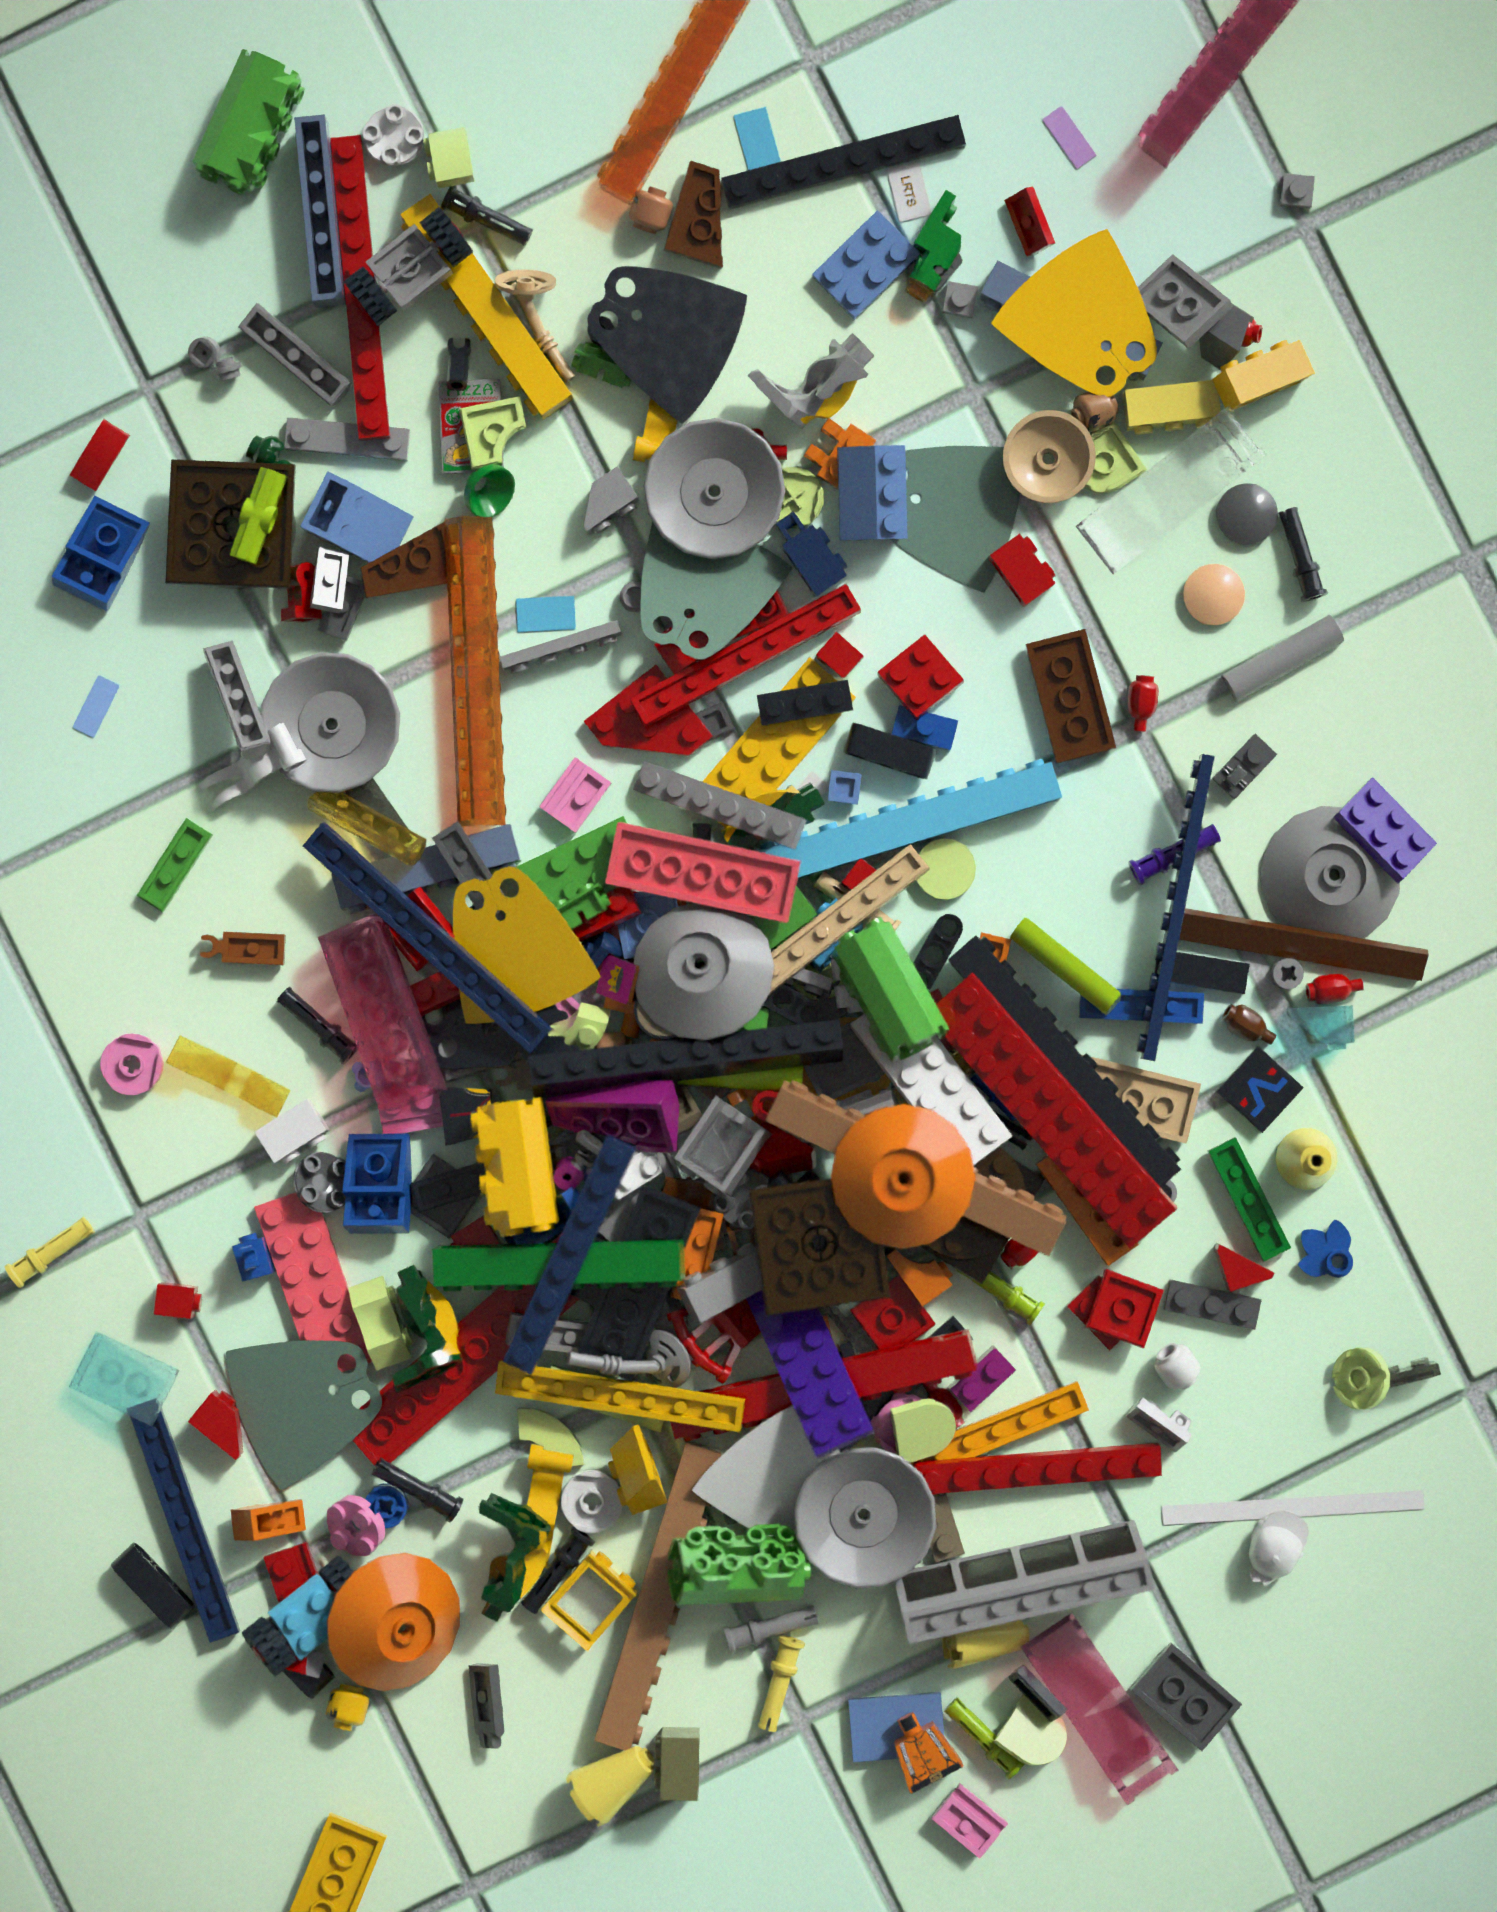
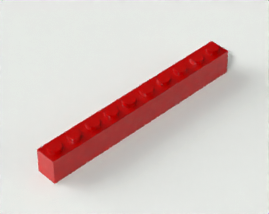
M969 1329L841 1358L858 1396L863 1397L865 1401L879 1398L882 1396L881 1392L893 1390L894 1394L907 1392L912 1389L911 1385L923 1383L924 1387L934 1386L942 1383V1378L954 1376V1380L971 1377L972 1372L976 1371L978 1366ZM779 1372L698 1391L745 1399L742 1419L744 1428L757 1426L762 1423V1419L771 1418L793 1406ZM670 1421L674 1439L683 1438L685 1442L699 1439L702 1437L701 1433L713 1431L714 1435L729 1432V1430Z

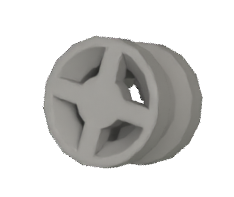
M1289 958L1278 960L1273 964L1270 971L1271 981L1280 989L1297 987L1302 982L1304 976L1301 964Z

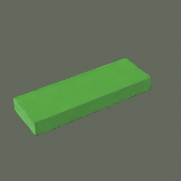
M186 818L136 896L164 913L213 834Z

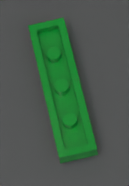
M1233 1137L1207 1150L1261 1260L1265 1262L1291 1249L1237 1138Z

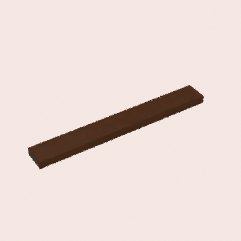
M1185 908L1179 940L1417 981H1422L1429 956L1428 950L1188 908Z

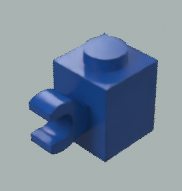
M256 1233L239 1237L240 1244L232 1246L242 1282L276 1272L265 1237L257 1238Z

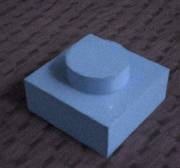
M831 770L827 801L858 805L862 774Z

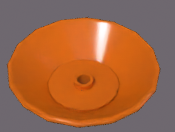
M902 1104L876 1109L851 1126L836 1148L831 1170V1181L835 1203L852 1228L874 1243L903 1249L930 1244L955 1227L970 1205L975 1172L971 1150L953 1124L933 1110ZM907 1173L910 1176L909 1182L906 1184L899 1183V1174Z
M405 1552L379 1556L355 1570L337 1591L327 1618L328 1647L339 1670L359 1686L380 1691L410 1687L432 1674L452 1650L460 1627V1598L450 1576L432 1560ZM405 1624L404 1631L398 1633L399 1627Z

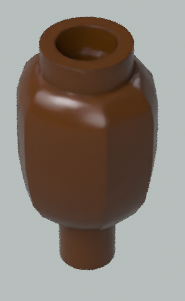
M1230 1004L1222 1015V1020L1226 1022L1228 1030L1244 1040L1254 1042L1261 1039L1271 1045L1276 1039L1277 1035L1267 1029L1263 1017L1246 1005L1234 1006Z

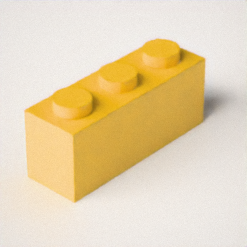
M1283 340L1271 346V351L1264 354L1262 350H1258L1246 356V362L1239 364L1237 360H1233L1221 366L1222 372L1215 376L1212 381L1227 413L1302 383L1315 374L1301 341L1298 340L1288 344L1287 340Z

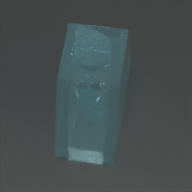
M1353 1006L1287 1008V1015L1317 1043L1327 1044L1328 1050L1346 1049V1043H1354Z

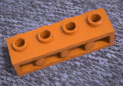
M1048 1155L1035 1163L1106 1265H1111L1139 1245L1137 1243L1129 1249Z

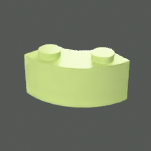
M465 127L428 134L429 138L423 139L426 156L432 157V161L427 162L430 181L436 180L439 189L475 182Z
M581 1002L577 1011L568 1019L550 1025L553 1030L548 1036H564L566 1045H577L580 1050L593 1049L606 1030L611 1010Z
M380 1276L349 1287L352 1309L359 1323L366 1349L376 1370L411 1359L409 1346L414 1343L409 1328H403L395 1304L398 1303L394 1286L388 1287L384 1277Z

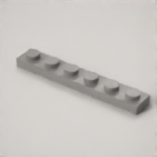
M646 761L643 762L633 790L792 849H796L807 820Z

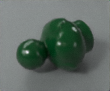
M256 435L246 452V457L253 460V463L291 464L287 460L277 461L285 447L276 436L262 438Z

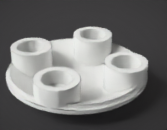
M391 104L376 111L368 119L362 130L367 152L375 161L386 166H400L410 162L419 154L424 143V129L420 119L415 113L399 104Z

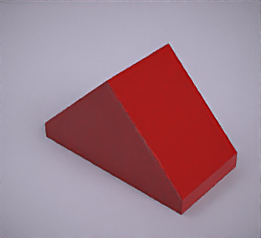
M1216 1243L1214 1246L1217 1261L1228 1291L1231 1292L1273 1278L1275 1273L1221 1244Z

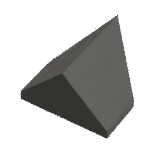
M1235 304L1199 339L1201 358L1221 370V366L1229 363L1239 353L1249 322L1252 323L1254 319L1252 315Z

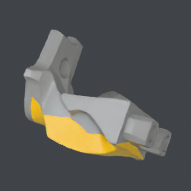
M852 333L842 344L835 338L831 340L829 356L823 357L809 366L803 384L797 390L782 387L759 369L751 371L747 376L800 429H803L815 418H831L846 404L851 397L857 380L867 378L868 373L864 367L875 355Z

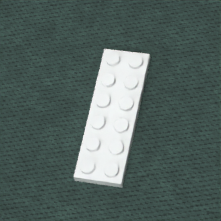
M865 1014L850 1024V1028L909 1105L933 1110L957 1128L971 1150L973 1166L1012 1137L1011 1133L936 1035L931 1038L933 1045L907 1059L900 1060L898 1058L896 1062L891 1063L888 1055L879 1050L869 1032L870 1023Z

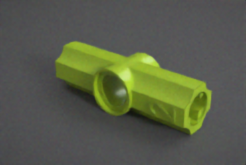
M260 467L251 496L245 500L239 517L240 527L234 539L230 556L256 565L266 535L270 534L278 513L276 506L286 483V475Z

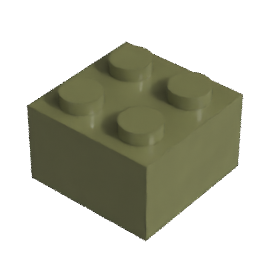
M663 1727L662 1736H656L655 1760H661V1767L655 1768L654 1791L660 1792V1801H698L700 1728Z

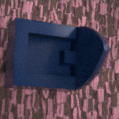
M606 931L582 942V946L596 969L609 953L617 957H624L620 941Z

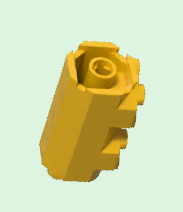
M543 1098L478 1106L477 1113L471 1114L473 1131L478 1132L480 1144L475 1146L477 1162L485 1163L486 1175L480 1176L482 1194H487L488 1206L484 1207L486 1225H493L494 1231L500 1230L501 1236L524 1233V1227L531 1226L532 1232L555 1229L554 1223L560 1221Z

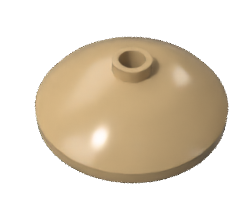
M1056 410L1038 411L1021 419L1010 431L1003 449L1004 470L1012 486L1026 498L1040 503H1058L1078 494L1090 480L1096 461L1094 442L1087 428L1072 415ZM1048 453L1054 457V462L1049 465L1045 464L1042 459Z

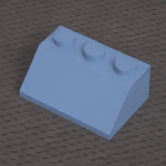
M905 445L838 447L839 541L907 539Z

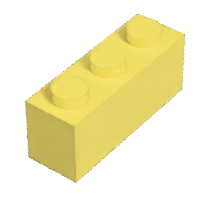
M1212 380L1126 389L1122 394L1126 431L1134 430L1135 435L1152 433L1153 428L1165 427V431H1178L1184 429L1183 425L1194 423L1196 428L1214 426V421H1218L1221 417L1219 394Z

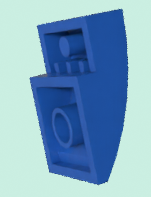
M94 495L65 546L66 552L51 576L52 584L108 612L137 556L150 522Z
M408 1133L348 1135L343 1193L346 1196L343 1226L349 1234H409L412 1165L410 1135Z

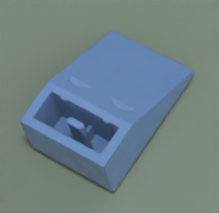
M327 471L300 527L305 532L369 563L400 546L414 516Z

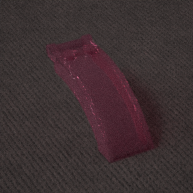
M1072 1612L1021 1646V1649L1050 1692L1068 1709L1065 1714L1127 1806L1135 1801V1796L1169 1773L1172 1776L1179 1771ZM1158 1755L1162 1763L1126 1787L1121 1779Z

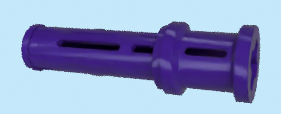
M1213 824L1200 831L1196 853L1221 842V837ZM1183 839L1163 849L1154 848L1151 850V854L1137 861L1133 859L1128 861L1129 868L1140 886L1145 884L1146 879L1160 872L1165 874L1170 870L1175 851L1181 852Z

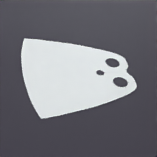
M791 1406L763 1422L729 1448L702 1475L692 1491L749 1529L754 1527V1525L780 1524L781 1526H789L795 1531L794 1508L803 1482L822 1461L840 1453L838 1449L817 1459L795 1408Z

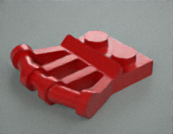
M746 1299L700 1323L690 1333L684 1317L689 1315L686 1308L666 1314L668 1321H672L677 1338L691 1356V1363L695 1368L699 1366L716 1376L715 1380L721 1384H724L729 1378L732 1366L740 1350L761 1333ZM714 1324L721 1334L701 1350L695 1343V1340ZM726 1341L731 1345L722 1365L709 1359L710 1355Z

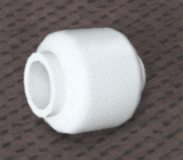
M1170 1343L1158 1351L1154 1366L1167 1387L1171 1389H1188L1196 1383L1201 1367L1188 1346Z

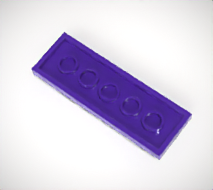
M762 1290L746 1298L816 1458L819 1459L875 1433L819 1308L765 1315Z

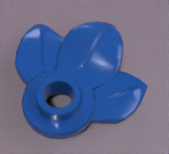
M1333 1220L1326 1233L1316 1229H1305L1301 1232V1243L1308 1255L1300 1260L1298 1266L1307 1275L1319 1277L1328 1274L1332 1277L1340 1278L1346 1276L1352 1270L1353 1257L1348 1251L1351 1245V1236L1347 1228L1340 1221ZM1335 1256H1340L1343 1261L1342 1265L1338 1268L1332 1265V1259Z

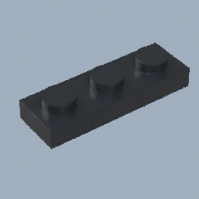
M848 680L757 695L762 726L853 711Z

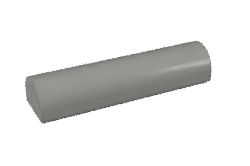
M259 303L254 305L239 324V329L331 407L338 404L352 386L351 381Z
M1327 615L1221 677L1237 703L1344 642L1343 634L1333 617Z
M233 640L203 648L205 659L241 756L244 759H255L265 755L271 749V741Z

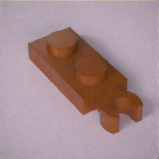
M223 931V940H218L215 936L209 934L201 936V940H209L213 944L210 952H200V956L204 958H213L218 953H221L223 963L285 965V934Z

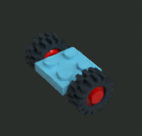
M335 1557L320 1569L318 1574L310 1578L268 1612V1615L279 1631L274 1629L270 1622L261 1616L241 1632L245 1641L250 1645L251 1650L254 1651L257 1658L262 1661V1664L274 1676H278L296 1661L295 1656L302 1660L328 1639L327 1618L335 1595L354 1572L353 1568H350L349 1564L342 1557Z

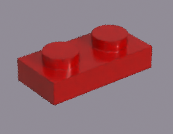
M1033 186L1026 187L1004 200L1026 257L1034 256L1056 244Z

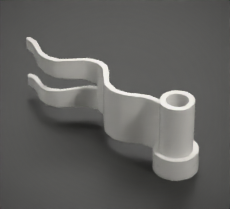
M284 723L278 724L267 731L270 736L271 749L265 755L255 759H244L241 756L240 760L211 774L198 785L200 791L216 783L243 775L240 781L222 791L209 806L211 813L228 800L253 789L258 781L281 768H283L284 772L291 771L307 761L302 750L296 748Z

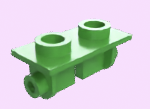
M585 342V345L580 343L574 353L580 354V356L574 355L571 367L576 368V372L597 378L601 368L605 370L602 381L620 388L623 385L626 387L630 386L632 380L606 352L602 351L603 348L591 342Z
M589 883L576 891L577 895L568 901L561 899L553 903V905L573 930L583 924L578 913L583 911L589 921L605 912L607 906L611 905V902L606 894L600 896V893L605 891L601 885Z

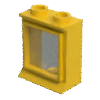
M592 1550L541 1608V1611L587 1652L637 1595L638 1591L634 1588L637 1583L628 1574L622 1572L619 1575L611 1568L613 1562L604 1553L599 1551L596 1554Z

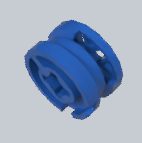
M382 1483L374 1487L366 1496V1500L372 1504L368 1508L372 1510L374 1515L380 1514L385 1528H392L398 1525L407 1514L409 1501L406 1493L401 1492V1490L391 1486L389 1483Z

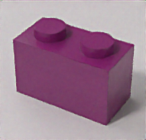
M994 1345L977 1359V1370L972 1372L971 1377L954 1380L948 1386L951 1392L970 1412L1016 1371Z

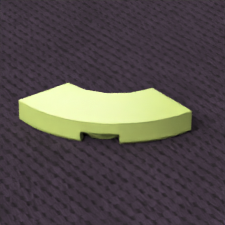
M517 1408L520 1440L533 1441L540 1446H544V1450L574 1455L572 1466L584 1465V1458L578 1440L563 1422L542 1410Z

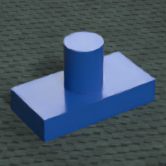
M899 705L892 735L951 751L959 720L927 712L916 721L904 706Z

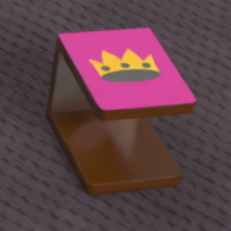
M608 954L603 960L601 977L598 981L596 993L630 1005L632 1000L635 1001L637 997L635 986L640 967L634 964V958L624 959V957Z

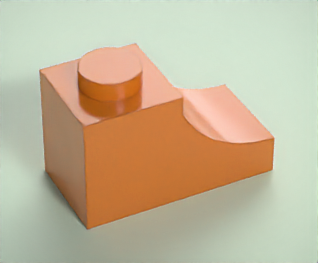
M896 1248L886 1254V1257L922 1307L953 1285L949 1280L953 1274L943 1261L938 1264L934 1259H931L929 1262H915L904 1257Z
M302 1499L256 1504L230 1510L233 1537L236 1541H256L306 1530Z

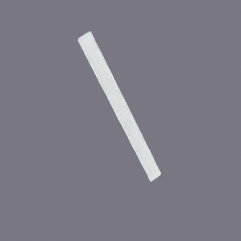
M1424 1490L1162 1506L1163 1525L1263 1519L1277 1510H1287L1300 1517L1425 1509Z

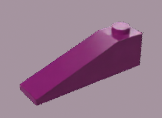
M641 1080L548 1097L546 1100L553 1126L577 1133L581 1130H586L590 1134L594 1132L604 1136L611 1135L621 1141L635 1144L637 1150L644 1152L675 1153L677 1150L679 1102L673 1081Z

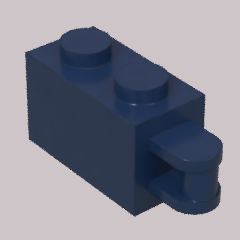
M794 511L775 523L787 541L780 547L814 597L847 576L844 571L848 568L847 564L838 552L833 555L827 544L831 541L821 527L816 529L812 524L805 528ZM796 525L800 533L791 538L787 530Z

